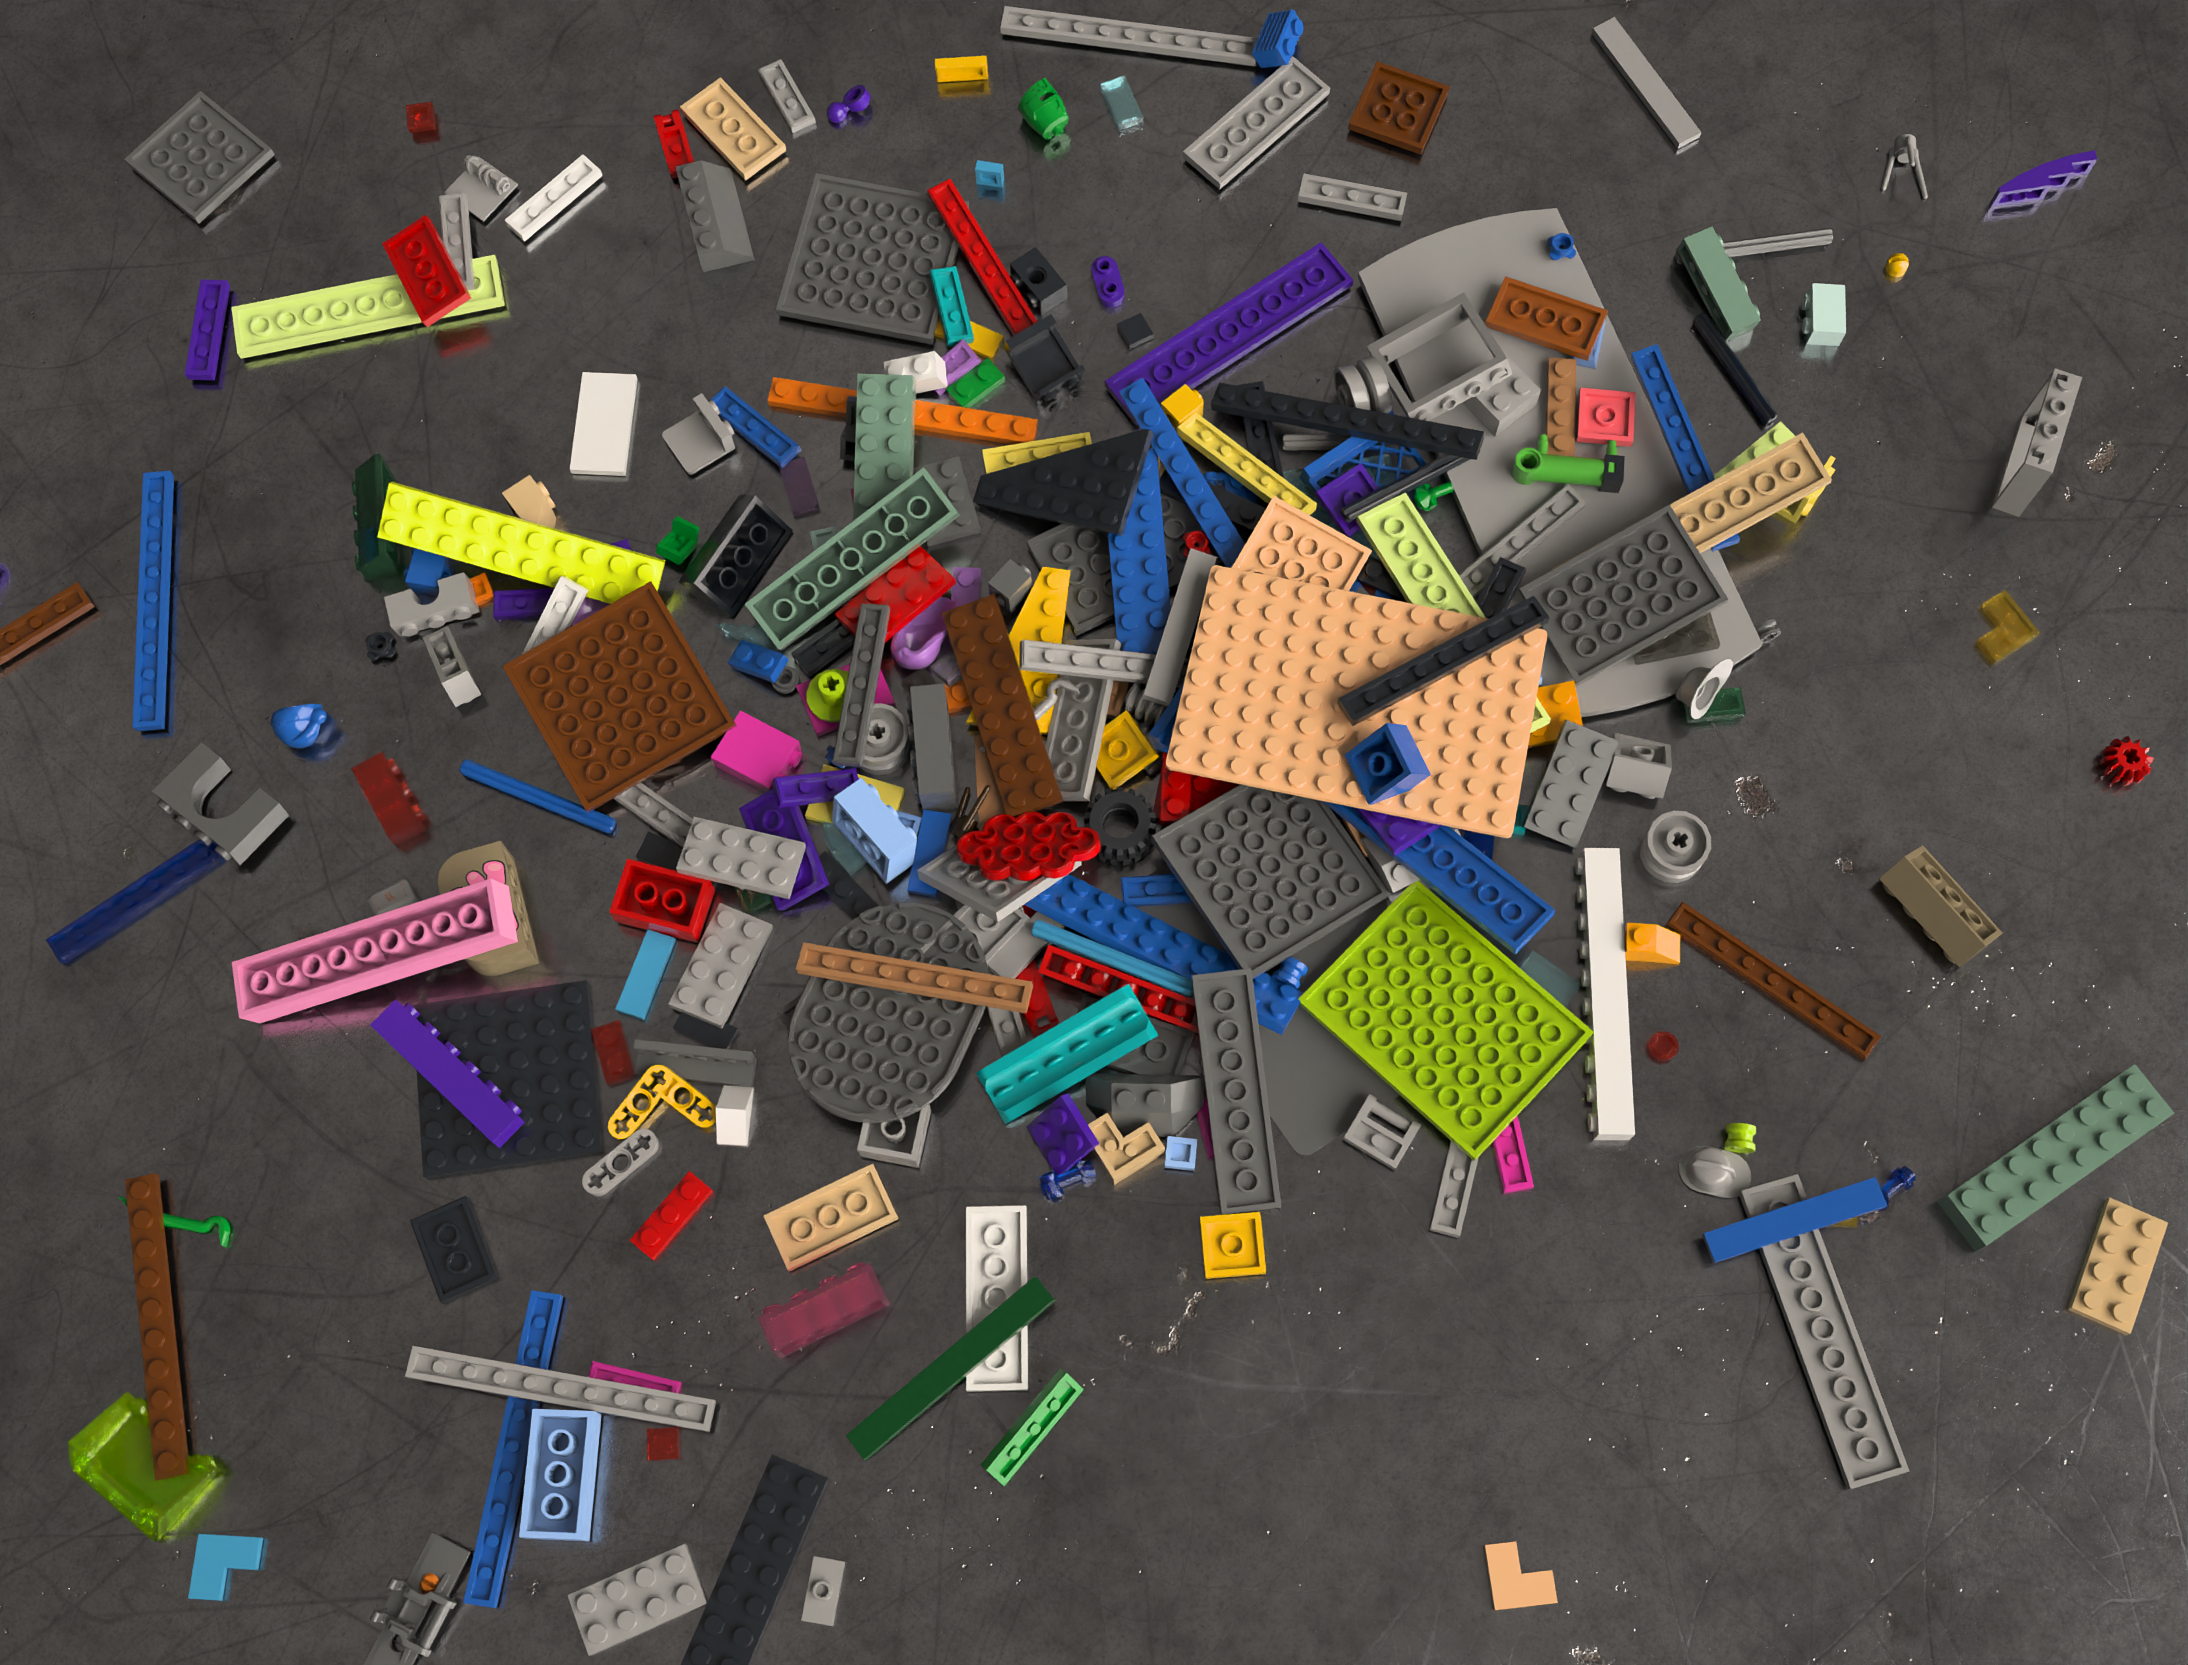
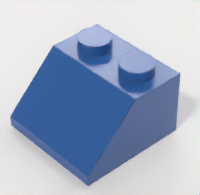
M1386 723L1344 754L1368 805H1373L1410 791L1431 775L1407 725Z

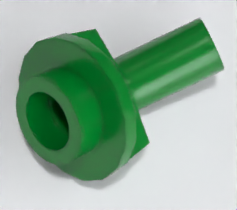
M1451 482L1433 488L1429 484H1423L1415 488L1413 498L1417 507L1425 511H1431L1438 505L1437 497L1452 493L1454 490Z

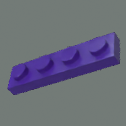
M200 280L185 368V376L188 380H215L230 291V284L227 280Z

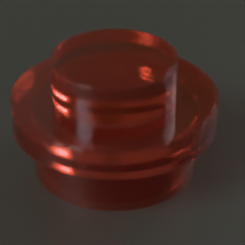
M1661 1031L1651 1037L1648 1047L1654 1058L1660 1061H1668L1678 1053L1679 1043L1673 1034Z

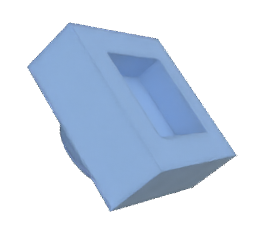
M1168 1136L1165 1168L1194 1171L1197 1139Z

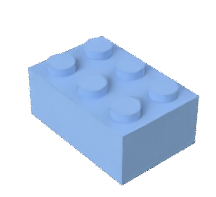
M860 778L834 796L832 822L886 884L913 865L917 843L914 831L909 826H904L898 820V815L894 808L890 805L886 806L882 802L878 791L872 784L867 785Z

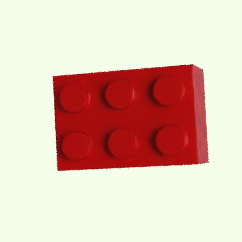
M627 858L609 913L615 922L645 930L649 929L664 935L698 943L715 888L710 880L680 874L675 870Z

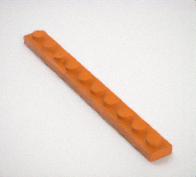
M773 377L767 401L768 405L773 407L846 418V401L849 396L857 397V390ZM916 400L915 402L916 430L1009 445L1035 441L1038 419Z

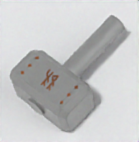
M401 879L369 895L367 901L373 914L376 916L419 902V899L411 883L407 879Z

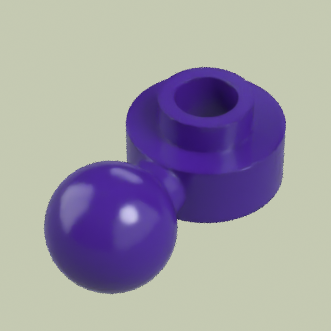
M863 85L852 87L844 95L842 103L833 102L827 107L826 114L828 119L833 123H841L846 119L849 110L852 112L863 111L869 105L871 95Z

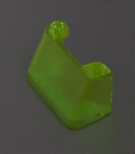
M129 1392L122 1395L68 1442L69 1462L74 1472L154 1542L161 1540L171 1530L216 1476V1464L212 1458L206 1454L202 1456L194 1454L192 1457L188 1455L190 1475L155 1481L148 1406L141 1397L134 1398Z

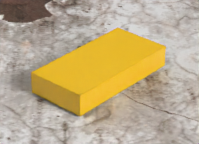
M987 56L935 59L937 82L988 79Z

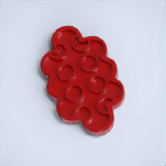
M1031 811L1025 812L1017 818L1007 814L995 815L984 823L982 831L968 832L958 839L956 848L958 857L962 862L979 865L980 873L989 880L997 881L1012 876L1019 881H1029L1040 875L1053 879L1068 875L1073 870L1076 861H1086L1095 857L1101 849L1099 834L1091 828L1077 827L1076 819L1071 814L1056 812L1045 817L1038 812Z

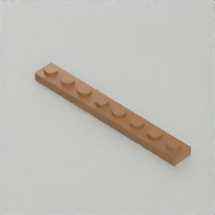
M804 942L796 966L798 974L1027 1013L1033 989L1031 981Z

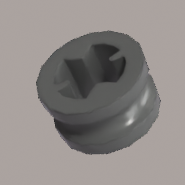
M1775 619L1767 620L1755 627L1762 644L1775 639L1781 634L1780 628L1775 627L1777 624Z

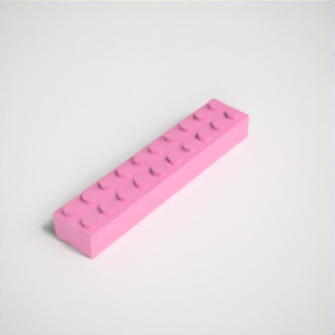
M488 879L232 962L239 1018L263 1023L516 943L518 940L509 886L496 880Z

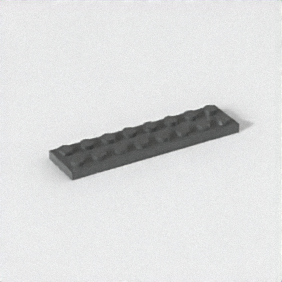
M1249 968L1192 975L1221 1215L1281 1208L1252 970Z

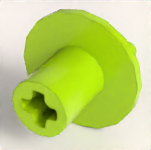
M841 669L825 670L817 674L810 682L806 692L807 704L812 713L819 719L831 723L840 722L848 671Z

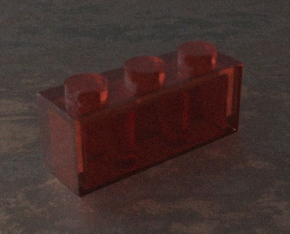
M380 752L351 768L384 831L396 847L427 830L422 822L426 819V816L418 804L413 805L410 797L414 796L406 781L401 783L397 775L401 773V770L393 758L388 760Z

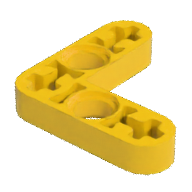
M654 1065L645 1072L608 1122V1129L610 1134L617 1139L628 1138L636 1132L661 1098L696 1125L710 1127L716 1123L717 1105L669 1067ZM664 1071L663 1078L666 1082L665 1084L658 1083L654 1087L653 1091L658 1092L656 1097H654L651 1091L642 1088L644 1083L647 1086H651L655 1080L652 1076L653 1072L660 1073ZM681 1087L688 1089L691 1095L689 1102L684 1105L677 1103L674 1098L676 1090ZM638 1093L645 1094L649 1099V1104L645 1110H637L633 1106V1098ZM697 1096L701 1099L697 1105L703 1109L712 1108L710 1112L713 1116L712 1120L705 1119L701 1121L699 1118L702 1114L695 1108L692 1109L691 1113L687 1111L695 1103ZM627 1106L631 1113L640 1117L637 1121L634 1117H631L627 1122V1127L630 1128L629 1131L618 1133V1124L615 1122L617 1119L624 1120L629 1113L624 1112Z

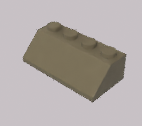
M1923 845L1903 857L1879 878L1884 883L1883 887L1887 893L1896 897L1903 904L1906 914L1916 919L1923 926L1925 935L1932 941H1936L1943 949L1945 957L1950 962L1956 963L1959 967L2002 934L2001 930Z

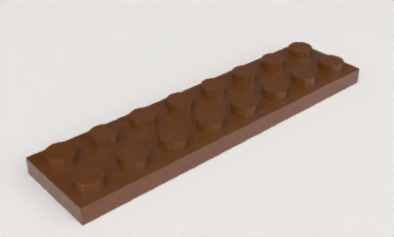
M991 594L943 612L942 616L1006 814L1017 818L1025 812H1036L1064 802L1021 670H1019V664L995 594Z

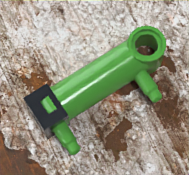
M1540 434L1537 441V450L1533 448L1520 450L1516 455L1511 471L1514 480L1523 485L1540 481L1599 487V492L1619 493L1624 481L1625 456L1617 455L1615 440L1608 441L1604 459L1547 454V435ZM1522 464H1529L1532 466V469H1527Z

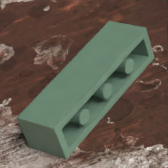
M1709 227L1684 238L1677 247V251L1723 338L1728 341L1753 330L1761 321L1759 309L1755 304H1752L1748 296L1746 284L1739 279L1732 258L1727 256L1723 248L1721 236L1716 234L1713 227Z

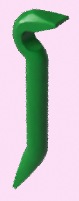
M119 1196L118 1198L128 1207L127 1199ZM163 1213L164 1226L205 1233L209 1232L214 1225H219L220 1244L223 1247H227L230 1225L223 1216H211L201 1221Z

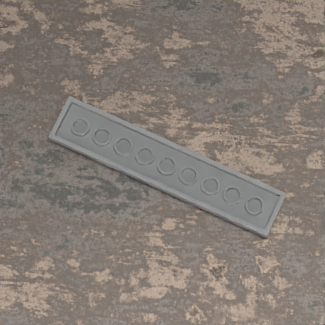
M1798 1174L1739 1192L1748 1219L1807 1200ZM1819 1229L1760 1248V1253L1847 1489H1853L1909 1472Z

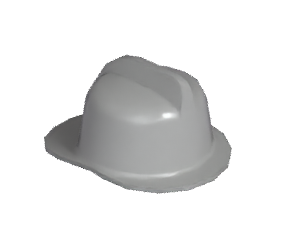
M1730 658L1719 661L1711 669L1705 667L1693 668L1683 678L1676 697L1690 707V716L1693 719H1699L1707 712L1716 694L1726 682L1733 668V661Z
M1696 1146L1689 1149L1682 1156L1679 1163V1174L1683 1182L1690 1189L1700 1193L1733 1199L1740 1196V1191L1748 1189L1751 1183V1171L1747 1162L1741 1156L1730 1151L1709 1146Z

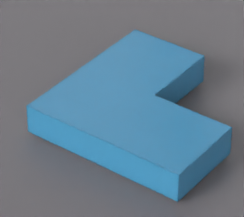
M198 1534L188 1599L223 1601L227 1569L258 1570L263 1538Z

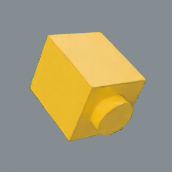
M1185 384L1161 403V408L1177 432V427L1194 413H1198L1200 416L1203 415L1204 400L1198 391L1191 390Z

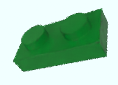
M987 358L947 387L946 393L958 407L970 408L1004 383L1005 376Z

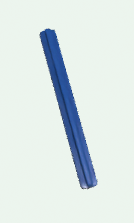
M465 759L460 766L459 771L466 777L608 834L612 833L615 828L616 821L610 816L595 810L588 813L583 805L468 759Z

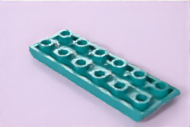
M1127 984L986 1066L976 1074L1003 1122L1007 1124L1159 1035L1131 986Z

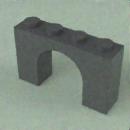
M201 742L152 792L159 799L156 804L165 813L170 815L174 812L178 816L176 820L189 831L193 827L198 831L195 835L205 845L209 846L213 843L217 847L215 852L228 862L232 858L241 865L289 815L279 802L259 788L231 815L219 819L203 817L202 805L206 795L231 769L220 756Z

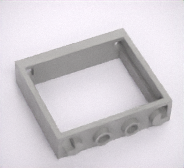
M1464 292L1367 346L1370 355L1377 358L1381 364L1390 390L1405 415L1414 419L1431 421V419L1452 410L1458 404L1479 395L1487 388L1513 375L1507 357ZM1469 319L1494 358L1411 403L1388 363Z
M2055 368L2023 412L1992 508L2019 517L2051 476L2082 377ZM2025 422H2031L2034 426L2026 424Z

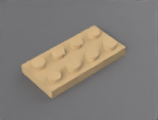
M721 77L680 106L681 113L745 180L786 151L785 144Z
M873 1164L764 1215L789 1272L898 1220V1216Z
M2112 1198L2106 1199L2067 1310L2124 1335L2131 1334L2168 1222Z

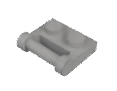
M1369 1094L1343 1140L1395 1170L1421 1124L1415 1120L1411 1122L1377 1102V1098ZM1371 1111L1406 1132L1404 1137H1399L1367 1117L1368 1113Z

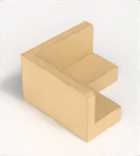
M1108 1113L1088 1124L1100 1143L1093 1149V1152L1114 1185L1165 1154V1147L1149 1122L1124 1138Z

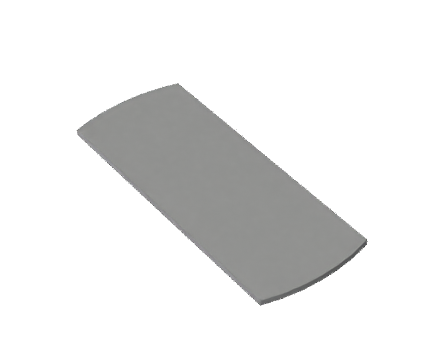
M1557 208L1520 211L1457 225L1414 241L1384 256L1358 273L1359 282L1383 336L1390 334L1463 292L1485 324L1505 276L1604 309L1577 250L1575 257L1572 259L1565 257L1555 261L1549 256L1551 249L1547 245L1548 238L1559 233L1569 235ZM1608 315L1606 317L1596 369L1576 365L1574 457L1604 459L1607 448L1605 444L1576 442L1580 388L1636 392L1633 444L1631 447L1616 446L1617 455L1625 456L1623 484L1619 493L1599 492V487L1569 484L1587 504L1518 563V565L1526 568V573L1507 609L1524 601L1519 588L1550 572L1557 565L1688 495L1655 415ZM1468 319L1394 361L1409 396L1414 403L1494 357ZM1488 328L1501 350L1541 389L1536 406L1496 437L1463 403L1431 419V422L1484 431V440L1477 460L1470 459L1444 473L1447 482H1451L1454 491L1452 494L1480 556L1566 485L1563 483L1535 481L1529 485L1519 484L1512 477L1511 471L1517 453L1524 448L1537 450L1538 436L1546 434L1548 359H1570V355ZM1434 452L1437 459L1445 455ZM1522 464L1523 467L1532 469V466L1529 464ZM1711 548L1700 554L1726 594L1728 602L1576 686L1581 717L1625 710L1666 698L1677 693L1683 678L1693 668L1705 667L1711 669L1719 661L1730 658L1734 666L1760 649L1762 642L1718 550L1712 552ZM1548 638L1541 668L1542 685L1538 687L1573 681Z

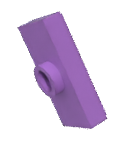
M964 339L941 357L945 361L947 386L949 387L981 362ZM946 388L936 389L935 391L941 396L946 391Z

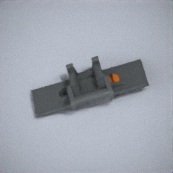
M432 1532L408 1580L391 1577L387 1587L393 1590L384 1608L374 1610L370 1617L371 1621L383 1623L384 1626L363 1665H413L418 1654L429 1657L432 1651L430 1647L450 1609H454L457 1603L449 1598V1594L471 1554L470 1551ZM433 1600L439 1604L419 1640L416 1638L415 1633ZM396 1634L401 1637L402 1645L405 1646V1650L402 1652L396 1651L392 1645Z

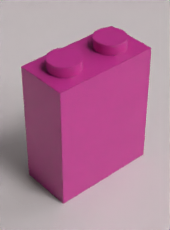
M739 711L734 719L736 727L726 732L711 759L716 768L766 793L773 788L772 781L774 778L787 776L790 769L799 764L802 758V749L798 740Z

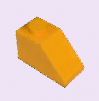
M1626 923L1624 926L1625 960L1668 964L1680 963V934L1655 924Z

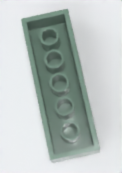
M857 374L853 521L913 476L916 379L913 375Z

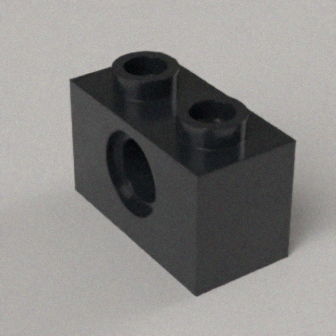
M1036 247L1010 263L1011 279L1017 289H1021L1025 294L1028 305L1032 309L1036 308L1041 315L1068 298L1067 284ZM1040 281L1041 283L1033 284L1032 282Z

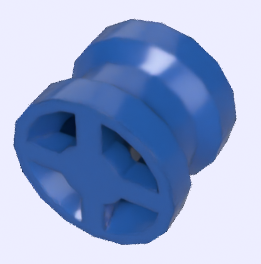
M1289 956L1280 963L1279 970L1274 971L1272 978L1278 979L1281 983L1291 985L1298 990L1300 986L1299 980L1301 976L1306 975L1308 968L1299 960Z

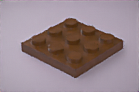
M1377 61L1351 117L1348 129L1422 155L1449 93L1450 86Z

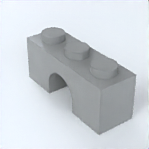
M463 572L437 580L439 595L434 602L428 605H421L420 599L411 589L384 597L392 629L400 637L413 636L420 630L439 628L446 622L456 619L464 620L471 617L472 614L480 612L475 598L473 583Z

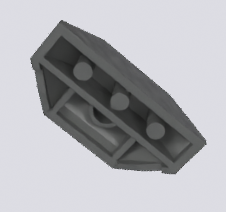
M1093 1073L1086 1077V1104L1098 1118L1108 1113L1122 1136H1127L1149 1122L1158 1137H1174L1204 1106V1076Z

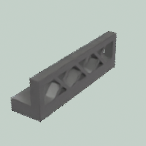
M635 1039L634 1049L638 1053L635 1068L636 1076L642 1077L651 1066L665 1065L688 1082L753 1087L757 1063L753 1052ZM653 1072L652 1076L654 1078L664 1079L663 1076L665 1072Z

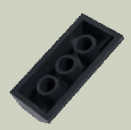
M739 495L678 582L697 599L725 615L733 617L793 530L756 495Z

